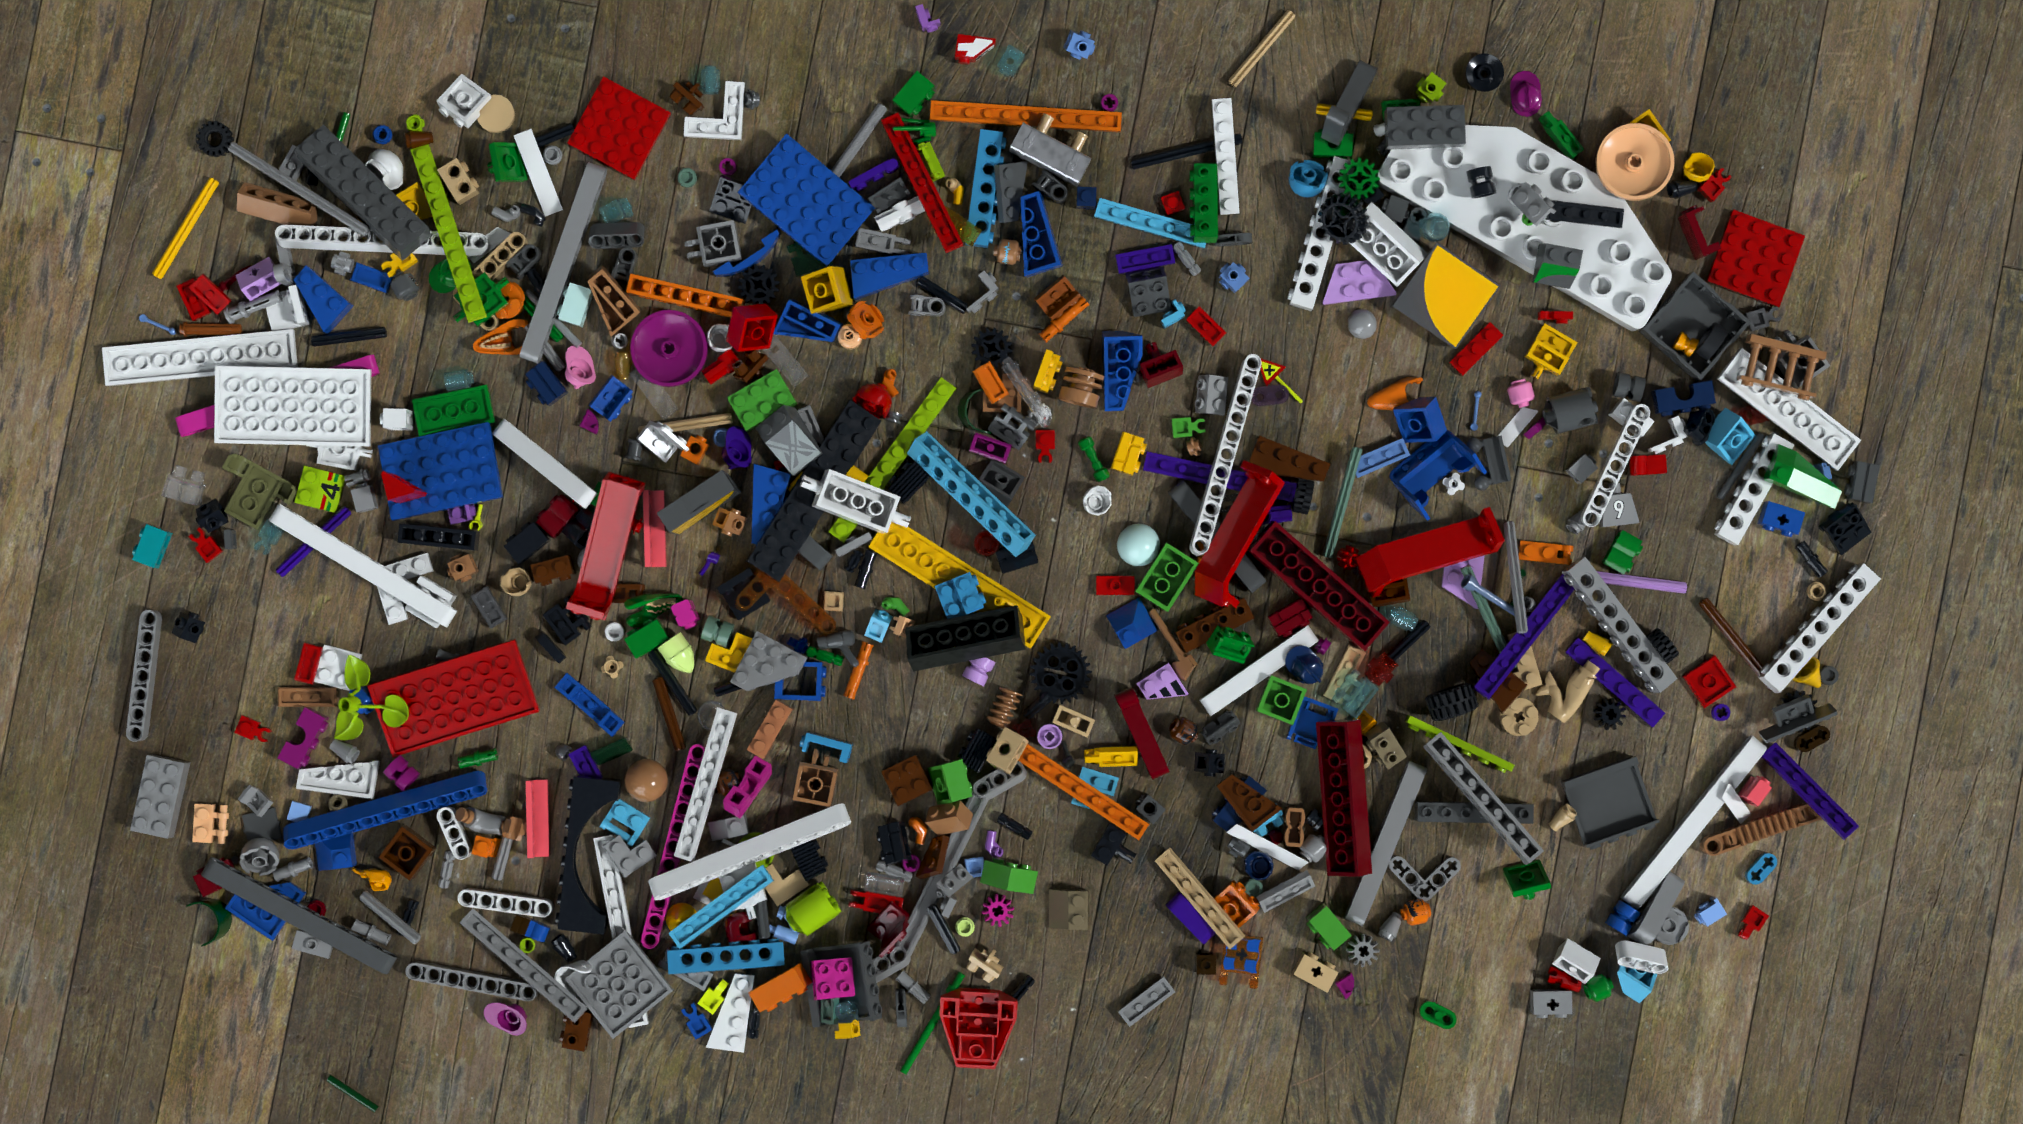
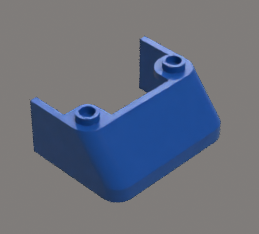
M1447 430L1436 442H1426L1395 467L1390 472L1389 477L1410 505L1428 521L1430 517L1423 508L1429 502V496L1426 491L1453 469L1464 473L1475 466L1484 475L1487 471L1476 453L1451 431Z

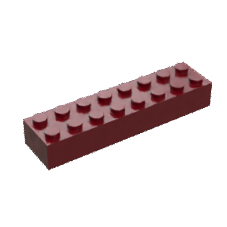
M1271 520L1247 549L1248 552L1360 650L1366 651L1390 623L1276 521Z
M1361 719L1316 722L1327 876L1360 877L1372 874Z

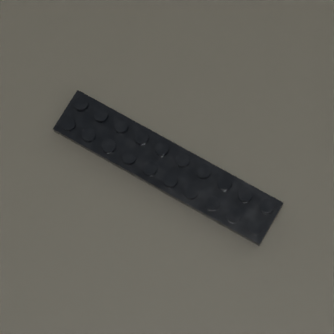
M848 400L819 446L823 454L810 462L804 469L746 561L777 582H780L824 512L812 507L816 495L815 492L800 487V483L805 482L802 481L803 476L806 475L820 481L824 471L827 469L846 475L881 423L880 419L852 400Z

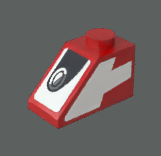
M958 34L955 60L965 65H969L970 62L974 63L996 46V39Z

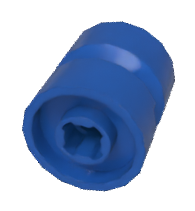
M1619 900L1613 908L1615 913H1611L1605 923L1627 936L1632 928L1631 922H1636L1641 913Z

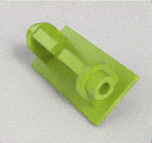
M923 142L917 145L916 149L932 181L934 182L945 177L931 143Z

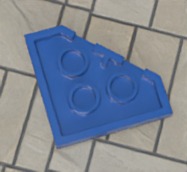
M292 882L269 886L299 903L307 893ZM235 894L225 907L226 910L271 941L275 940L286 924V921Z

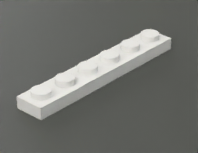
M1231 98L1212 99L1220 215L1239 214Z

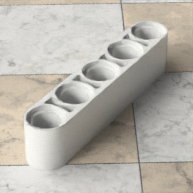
M475 888L464 889L458 894V902L464 907L536 917H546L554 910L553 902L547 898ZM465 892H468L472 895L471 902H466L464 900ZM484 895L490 896V898H491V904H490V905L484 904V902H483V896H484ZM505 897L510 900L508 908L502 905V899ZM522 900H526L529 903L528 910L521 908ZM541 903L548 905L549 910L547 913H543L540 910Z

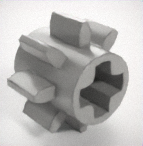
M340 251L339 255L334 254L331 261V268L335 269L334 273L345 276L346 272H352L354 259L350 258L351 254Z

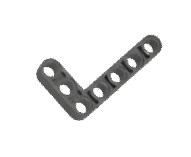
M1361 60L1359 61L1337 105H1332L1326 116L1321 135L1322 139L1339 146L1375 77L1377 67Z

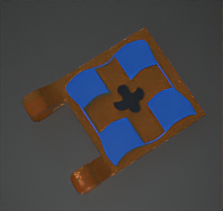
M1245 935L1231 949L1223 943L1219 974L1220 985H1227L1228 972L1251 974L1249 980L1250 988L1257 989L1263 937Z

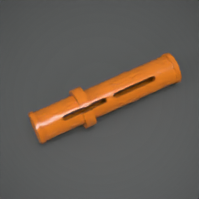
M1081 296L1078 302L1069 307L1062 316L1050 321L1051 324L1039 333V336L1047 343L1058 332L1061 333L1071 320L1089 306V303Z
M862 641L861 648L856 657L859 665L853 667L843 696L855 699L865 667L869 665L868 659L874 645Z

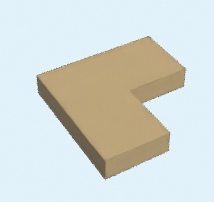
M773 863L766 867L774 881L766 886L765 889L777 907L810 885L808 881H805L800 869L783 879Z

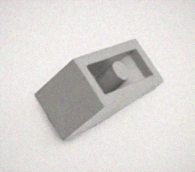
M743 814L741 819L734 816L708 822L712 841L750 833L746 814Z

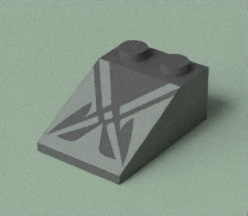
M781 406L756 427L764 443L793 476H796L810 462L823 454L795 407Z

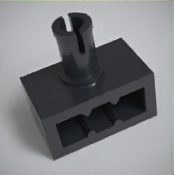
M1110 822L1090 855L1108 866L1115 855L1131 864L1133 859L1128 857L1127 854L1135 858L1137 853L1122 845L1127 832Z

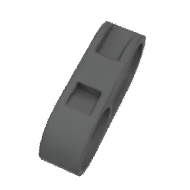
M1252 233L1218 235L1215 246L1252 244Z
M895 989L897 1027H907L905 989Z

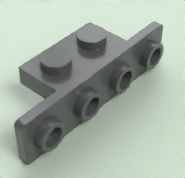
M1807 694L1772 708L1776 725L1759 731V735L1766 743L1774 742L1781 737L1794 734L1796 731L1811 727L1818 722L1829 720L1838 713L1830 703L1814 709L1811 698Z

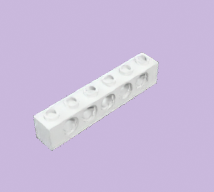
M1775 433L1766 436L1762 441L1761 446L1763 448L1760 453L1757 452L1753 457L1752 463L1754 464L1751 469H1747L1744 473L1742 485L1735 489L1733 493L1735 497L1732 503L1729 502L1726 505L1723 519H1719L1714 527L1716 529L1714 535L1733 546L1739 545L1772 486V483L1763 480L1764 477L1758 474L1760 467L1767 471L1771 461L1767 457L1768 451L1774 452L1777 444L1790 449L1794 447V444ZM1751 483L1756 486L1754 494L1750 493L1748 489ZM1741 500H1744L1747 504V508L1744 511L1739 507ZM1732 517H1735L1738 521L1736 527L1730 525Z

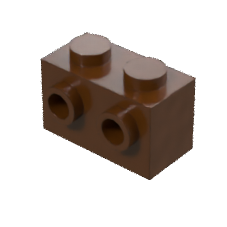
M570 555L530 565L535 584L541 583V586L553 584L552 580L555 579L560 581L571 579L570 575L576 574Z
M586 1010L575 1023L564 1015L563 1023H566L565 1031L562 1030L559 1042H562L561 1048L582 1052L587 1050L593 1019L591 1011Z

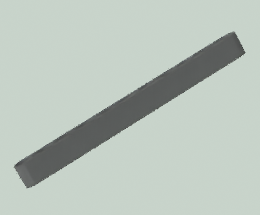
M210 857L201 873L207 880L387 975L397 959V956L325 916H320L319 913L214 857Z

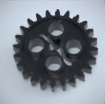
M1058 642V646L1055 648L1051 643L1050 650L1044 646L1045 653L1037 652L1040 658H1033L1037 664L1030 666L1032 669H1035V672L1030 673V676H1035L1031 683H1037L1034 690L1041 689L1040 697L1048 691L1053 695L1054 704L1057 699H1060L1061 704H1063L1064 699L1071 703L1072 696L1077 700L1078 692L1082 695L1084 694L1082 687L1088 688L1085 681H1091V679L1086 676L1092 673V671L1086 670V667L1091 664L1084 663L1087 656H1080L1082 650L1076 653L1075 645L1069 649L1068 643L1062 647L1061 643ZM1051 656H1056L1059 659V664L1056 667L1048 665V659ZM1071 660L1076 661L1078 664L1075 671L1067 669V663ZM1044 668L1053 670L1064 668V672L1076 674L1078 677L1062 676L1059 679L1057 674L1045 672ZM1047 675H1052L1055 679L1054 684L1051 686L1044 684V677ZM1066 679L1073 681V688L1070 690H1065L1062 686L1063 681Z

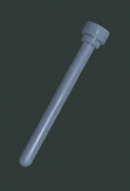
M1467 574L1461 582L1462 588L1467 591H1476L1515 616L1514 607L1479 585L1477 578L1471 574Z

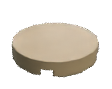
M493 94L491 95L492 98L479 111L480 116L477 120L482 128L488 132L501 133L511 127L515 119V111L507 98Z

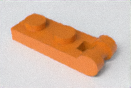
M1519 541V560L1562 565L1572 564L1570 557L1571 552H1573V546ZM1558 551H1563V558H1557Z

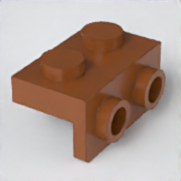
M1062 275L1035 297L1034 300L1051 320L1062 316L1064 310L1069 306L1075 305L1081 295L1075 290L1068 279Z

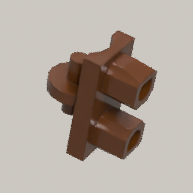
M678 82L673 85L675 89L669 97L676 104L684 97L689 100L682 108L685 112L692 116L698 109L700 111L703 110V104L694 97V95L699 98L703 96V93L699 91L701 88L699 82L695 85L688 82L686 87L690 89L689 92Z
M757 350L745 351L744 355L747 357L745 363L742 360H738L732 365L735 371L733 374L734 378L747 383L748 380L751 382L754 378L758 380L763 377L760 371L763 369L762 365L769 358L766 354L759 353Z

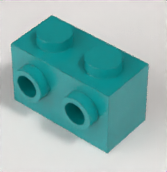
M146 524L140 531L139 537L141 539L139 544H136L132 551V555H134L132 560L159 569L173 533L154 525Z

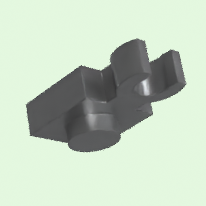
M1773 307L1767 313L1765 308L1745 313V317L1751 321L1748 326L1749 331L1752 332L1769 327V321H1780L1781 317H1773V311L1779 308Z

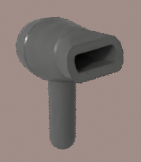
M842 630L817 638L820 650L840 648L853 667L859 665L858 660L848 648L855 643V635L852 630Z

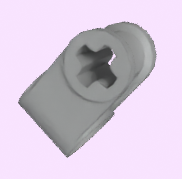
M910 295L912 300L911 310L908 312L909 315L938 317L945 313L946 305L940 298ZM936 302L942 304V308L938 312L932 311V305Z

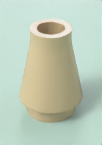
M1569 804L1561 805L1548 824L1554 831H1558L1575 820L1577 812Z

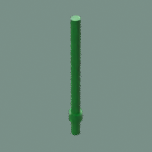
M959 971L952 984H949L946 988V993L958 989L965 974ZM940 1004L900 1070L902 1073L907 1075L939 1021Z

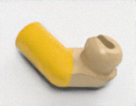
M948 178L945 185L954 194L953 204L962 205L964 187L957 179Z

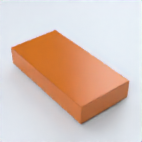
M990 361L972 371L991 404L1009 394Z

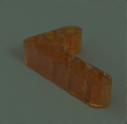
M761 571L735 600L737 609L747 611L771 587L820 634L826 636L832 634L836 629L835 620L786 574L783 575L780 582H777L773 578H768ZM759 583L763 589L757 593L753 590L752 585ZM780 583H788L789 591L783 592L780 589ZM794 596H802L803 604L797 605L794 602ZM746 597L750 603L744 607L739 603V599ZM809 609H816L818 616L811 618L808 615ZM823 622H829L832 625V629L825 631L822 628Z

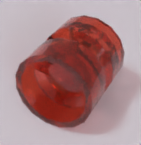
M983 531L976 536L974 546L980 555L991 556L997 552L999 541L989 531Z

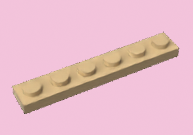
M1168 848L1155 860L1158 866L1229 949L1233 948L1245 937L1243 932L1171 848Z

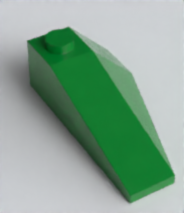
M1777 444L1763 480L1835 509L1842 491L1797 451Z

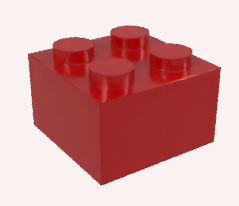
M767 304L733 307L726 341L737 352L768 349L771 346L778 315Z

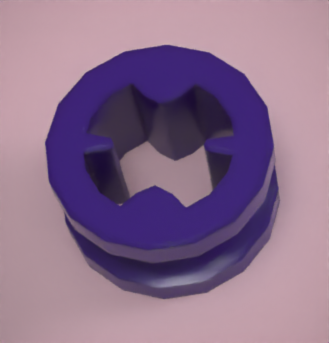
M1717 704L1712 708L1711 715L1717 721H1725L1730 717V709L1725 704ZM1724 708L1725 716L1718 717L1717 709Z

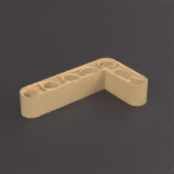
M520 232L511 233L472 271L473 277H479L485 272L493 281L506 268V263L524 246L528 245L527 238ZM521 237V245L514 246V239ZM507 250L508 257L501 260L500 253ZM489 264L495 265L492 273L486 272V267ZM455 288L453 291V298L460 305L458 300L454 297V295L458 293L457 288ZM496 315L491 317L494 319L493 326L487 327L486 321L480 326L489 332L499 327L500 320Z

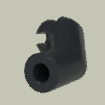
M525 203L521 204L520 212L535 217L533 223L542 227L544 221H546L545 215L534 206Z

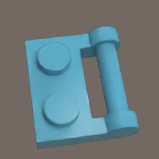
M619 799L611 807L600 828L603 830L607 829L615 835H620L623 840L628 842L629 846L633 847L651 817ZM614 818L635 832L631 836L610 823V821Z

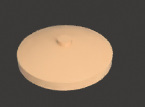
M1641 123L1625 124L1611 131L1600 144L1596 155V170L1603 186L1613 195L1629 201L1645 200L1659 193L1669 182L1674 170V153L1667 138L1657 129Z

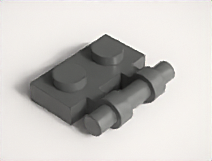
M1004 404L1001 410L1006 413V416L998 412L987 430L1008 444H1011L1017 450H1020L1030 435L1024 429L1027 427L1033 431L1036 424L1030 421L1031 418L1028 416L1024 417L1017 412L1015 407ZM1014 418L1015 420L1020 422V426L1012 422L1010 419Z

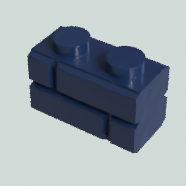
M541 361L525 374L528 378L525 382L531 389L535 388L539 393L537 398L543 405L551 406L568 393L545 361Z

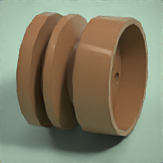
M1066 367L1065 373L1073 376L1063 377L1064 381L1071 384L1070 387L1061 386L1058 399L1074 405L1097 409L1100 396L1093 393L1092 390L1102 389V385L1094 382H1103L1105 376L1087 368Z

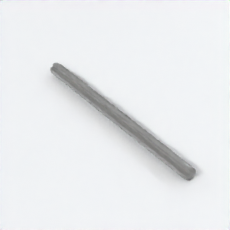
M230 143L228 151L361 235L365 236L370 228L237 143Z

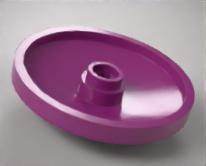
M662 310L647 316L640 322L633 333L630 350L636 369L645 379L659 386L676 387L688 383L700 373L707 359L708 343L703 329L692 317L676 310Z

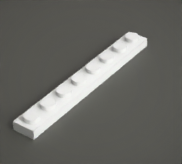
M717 707L674 853L675 857L693 862L737 717L735 712Z

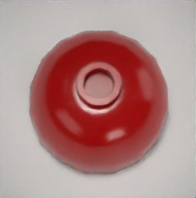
M881 383L865 384L858 389L853 397V402L859 403L863 409L878 419L881 416L885 419L892 406L890 393L887 391V387Z

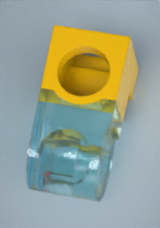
M853 1001L839 1003L835 1008L839 1030L834 1031L835 1039L861 1036L856 1004Z

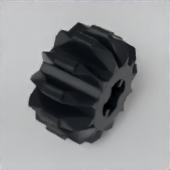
M1603 698V705L1599 702L1596 703V706L1600 709H1593V713H1598V716H1595L1593 719L1595 721L1600 720L1597 724L1598 727L1604 725V729L1609 730L1611 726L1615 730L1617 729L1616 723L1620 726L1623 725L1619 719L1626 718L1625 715H1621V712H1624L1626 709L1624 707L1619 708L1621 705L1620 701L1615 703L1614 698H1610L1608 703V700ZM1610 709V712L1613 713V717H1608L1606 715V711H1609Z

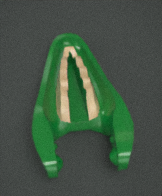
M676 593L642 594L629 598L624 602L626 609L631 610L641 606L643 608L641 611L630 615L626 622L630 627L644 626V622L651 618L655 620L663 612L670 609L672 605L683 601V598Z

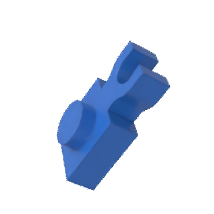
M694 1002L691 1004L693 1008L692 1013H688L686 1008L681 1011L684 1016L690 1019L686 1024L696 1040L713 1030L704 1013L700 1015L697 1013V1006Z

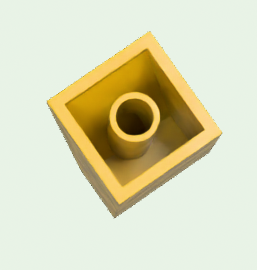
M829 266L801 276L811 314L840 310L854 305L843 267Z

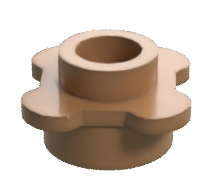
M1195 437L1186 441L1189 454L1191 456H1199L1200 451H1202L1200 441L1196 440Z

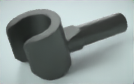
M1062 741L1061 745L1066 755L1062 762L1069 769L1074 765L1075 761L1068 751L1066 742Z

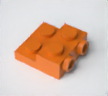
M1233 880L1214 899L1240 928L1258 912L1260 907L1258 906V900L1254 896L1249 897L1245 892V886L1241 882L1236 883Z

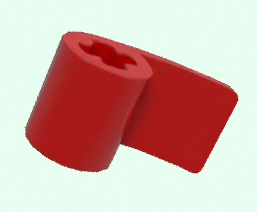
M1665 454L1630 456V476L1667 473Z

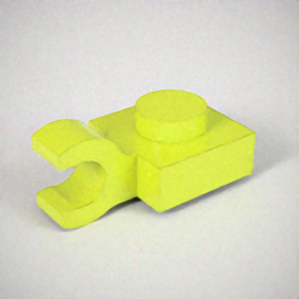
M722 979L715 990L709 987L697 1004L713 1015L725 999L721 994L729 983Z

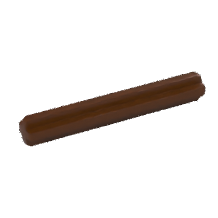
M663 677L656 678L652 682L675 751L685 749L686 745Z

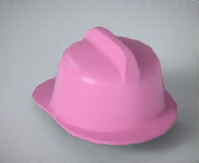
M569 347L565 352L567 365L565 377L575 389L593 383L596 379L591 355L583 347Z

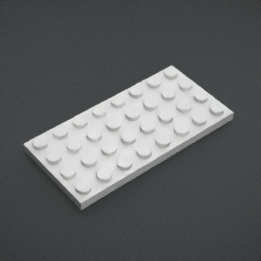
M215 366L214 443L371 446L372 369Z

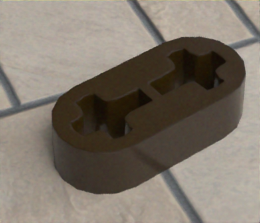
M1815 726L1797 736L1794 740V746L1800 752H1809L1828 741L1830 731L1825 726ZM1818 730L1825 732L1823 739L1820 737L1814 739V736L1818 734ZM1801 739L1811 740L1806 744V748L1800 747Z

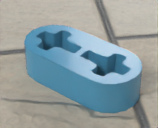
M1771 853L1761 854L1745 872L1746 880L1755 885L1762 883L1777 866L1775 855ZM1765 857H1766V858H1770V857H1771L1770 862H1771L1772 864H1771L1770 866H1769V865H1765V866L1762 868V866L1765 864L1764 858H1765ZM1760 869L1761 871L1757 874L1759 878L1751 880V872L1756 873Z

